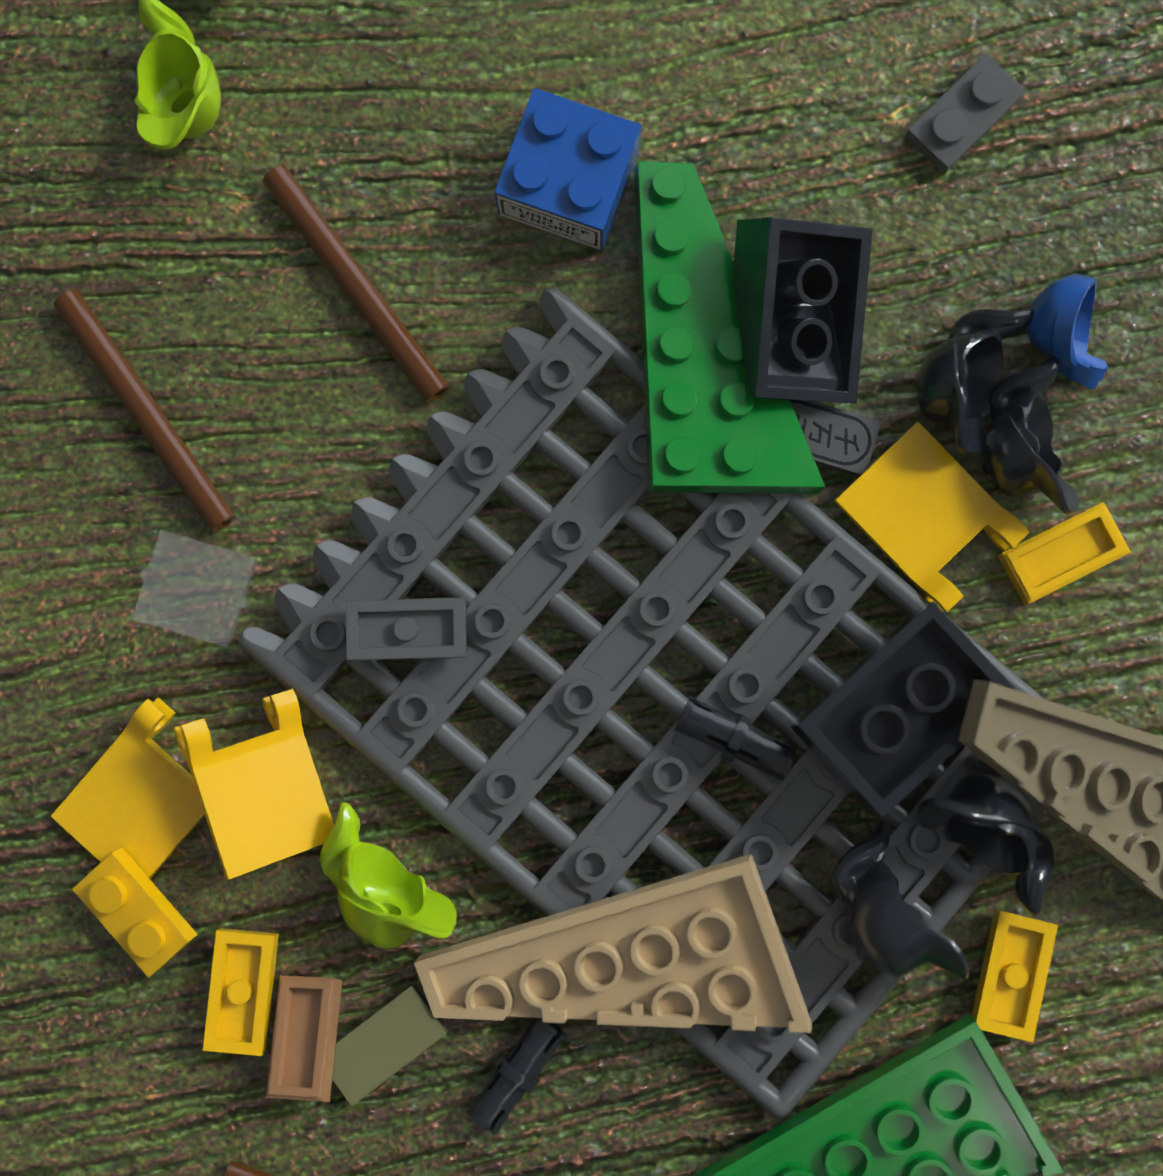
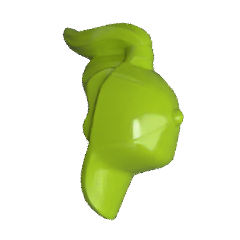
M138 0L140 20L154 36L145 46L137 62L136 80L138 94L135 97V103L138 106L137 130L140 137L147 144L161 150H169L175 148L183 139L200 137L213 127L218 119L221 107L219 80L211 59L201 52L199 46L195 45L190 28L176 12L159 0Z
M342 802L335 825L328 834L321 849L320 866L323 873L337 887L340 911L349 928L365 941L382 949H393L403 945L414 932L435 938L444 939L449 937L454 931L457 921V912L451 900L445 895L426 887L425 879L420 875L409 872L391 851L375 844L359 841V817L350 804Z

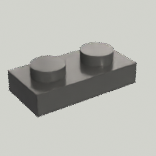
M985 53L907 130L904 138L945 175L1022 99L1026 90Z
M465 597L346 601L347 661L467 658Z

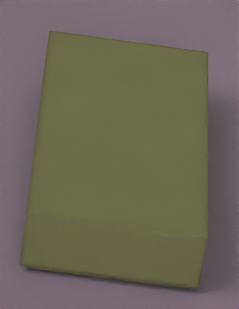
M413 983L336 1042L332 1080L349 1104L353 1106L441 1039L449 1030L440 1018L433 1017L429 1003Z

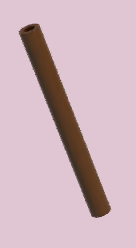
M279 165L271 169L263 178L264 185L425 402L428 404L440 398L448 391L450 386L287 167Z
M72 289L56 298L53 305L210 531L216 533L230 525L236 516L79 291Z

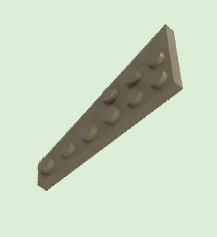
M974 680L958 741L1163 904V737L992 682Z

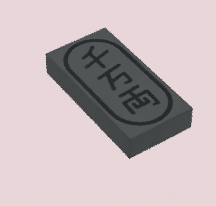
M790 399L816 465L860 477L868 469L881 421L814 401Z

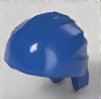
M1075 273L1052 281L1032 301L1029 309H1033L1034 313L1029 325L1026 327L1030 342L1047 356H1053L1060 360V373L1087 388L1096 389L1098 382L1102 380L1108 369L1104 360L1087 354L1097 279Z

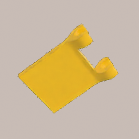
M916 422L834 500L847 516L911 581L918 592L929 602L934 601L945 612H948L964 596L939 571L982 529L985 530L989 538L1002 551H1006L1009 547L1013 549L1030 533L1026 526L1000 506L919 422Z
M293 689L262 698L265 713L274 731L213 751L210 732L204 718L174 728L177 743L192 774L227 880L324 844L334 826L304 735L300 707Z
M156 698L154 702L147 699L136 710L121 735L51 815L59 825L100 862L111 852L122 847L149 879L152 878L205 816L192 775L152 740L176 713L160 698Z

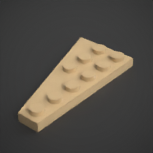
M752 854L420 955L414 962L434 1018L504 1021L506 1017L542 1018L543 1022L565 1023L567 1019L597 1020L599 1025L692 1028L694 1024L732 1025V1030L755 1031L756 1026L789 1028V1032L811 1033L812 1030L810 1016Z

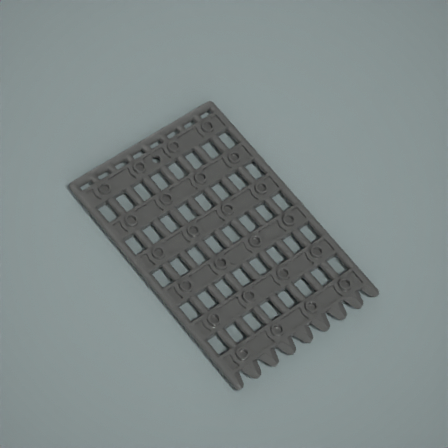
M549 287L541 294L539 304L556 334L549 339L522 327H513L506 330L502 339V348L519 376L514 381H511L483 369L473 370L468 373L465 379V391L481 419L475 424L449 412H438L431 415L427 423V433L444 461L439 466H435L408 454L393 458L389 467L390 478L406 504L401 509H398L371 497H364L355 501L351 510L352 521L368 547L363 552H360L333 540L317 544L313 552V561L330 590L323 596L298 584H286L279 587L275 594V605L291 634L287 639H284L258 627H249L239 635L238 643L245 653L286 689H293L296 697L545 916L602 900L607 893L615 896L638 889L634 883L624 876V873L646 848L678 876L752 854L765 892L775 881L816 917L815 921L795 944H792L780 933L811 1022H814L827 1005L839 1016L817 1043L805 1033L789 1032V1028L756 1026L755 1031L732 1030V1025H726L718 1036L705 1024H694L692 1028L673 1029L767 1112L776 1118H783L791 1112L903 976L892 977L866 960L877 971L855 997L843 988L844 984L864 962L857 958V948L849 933L848 913L850 908L845 901H842L838 893L833 899H830L793 867L790 862L812 836L838 859L856 845L850 837L827 819L847 796L849 791L792 730L790 726L799 717L775 696L797 671L824 694L842 679L813 654L814 650L834 627L867 655L884 640L882 636L850 610L871 584L875 585L910 616L919 607L930 602L802 494L719 493L715 496L713 493H678L697 509L701 515L680 539L674 536L637 504L649 490L645 404L628 422L588 388L611 362L644 390L643 360L563 292L555 287ZM572 405L577 407L614 439L592 465L551 431ZM535 447L576 481L575 485L555 507L551 506L513 473ZM498 490L539 525L517 551L476 517L478 512ZM782 509H785L827 545L805 571L761 535ZM621 521L664 556L642 583L599 547ZM460 533L501 568L479 594L438 560ZM745 552L750 554L790 588L768 615L724 578ZM584 564L627 600L605 626L562 591ZM422 576L447 598L465 597L467 658L422 659L403 681L379 661H347L346 601L403 599ZM708 595L752 631L731 658L687 622V619ZM546 607L589 643L567 670L524 634ZM959 627L1017 691L1044 699ZM670 639L674 640L714 675V678L697 696V700L737 719L740 715L752 720L751 724L761 715L803 751L792 764L783 782L738 759L730 762L721 758V751L674 730L688 698L649 665ZM508 651L551 687L529 714L486 678ZM345 664L349 665L387 699L365 725L359 722L323 690ZM633 682L677 719L655 746L611 709ZM470 695L513 731L491 758L448 722ZM595 726L639 763L637 768L617 791L573 753ZM432 739L474 775V778L453 802L449 801L410 766L412 761ZM963 744L945 766L941 763L925 778L930 784L908 810L898 803L883 818L880 817L892 827L890 830L889 846L883 862L889 866L895 876L902 899L921 912L925 926L939 933L990 873L992 868L981 863L974 855L967 862L956 852L961 844L949 842L945 837V831L922 827L917 819L918 807L926 799H947L958 781L973 773L1004 778ZM722 759L765 795L744 822H741L700 786ZM557 770L601 808L579 835L535 798ZM1026 795L1034 809L1035 816H1037L1043 808ZM684 803L728 840L706 867L701 865L662 831L664 826ZM519 815L563 853L541 880L496 842ZM942 870L952 881L933 904L929 906L918 896L936 874ZM790 1051L801 1062L782 1085L776 1088L766 1078Z

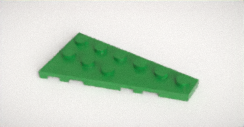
M638 161L634 171L649 492L819 494L825 488V485L790 399L750 397L732 280L734 262L694 164Z
M968 1014L693 1176H1025L1039 1172L1042 1176H1051L1064 1173L977 1022Z

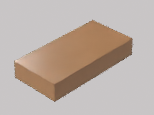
M280 975L266 1098L330 1102L342 980L337 978Z

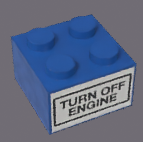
M533 88L494 192L498 215L603 251L640 151L642 124Z

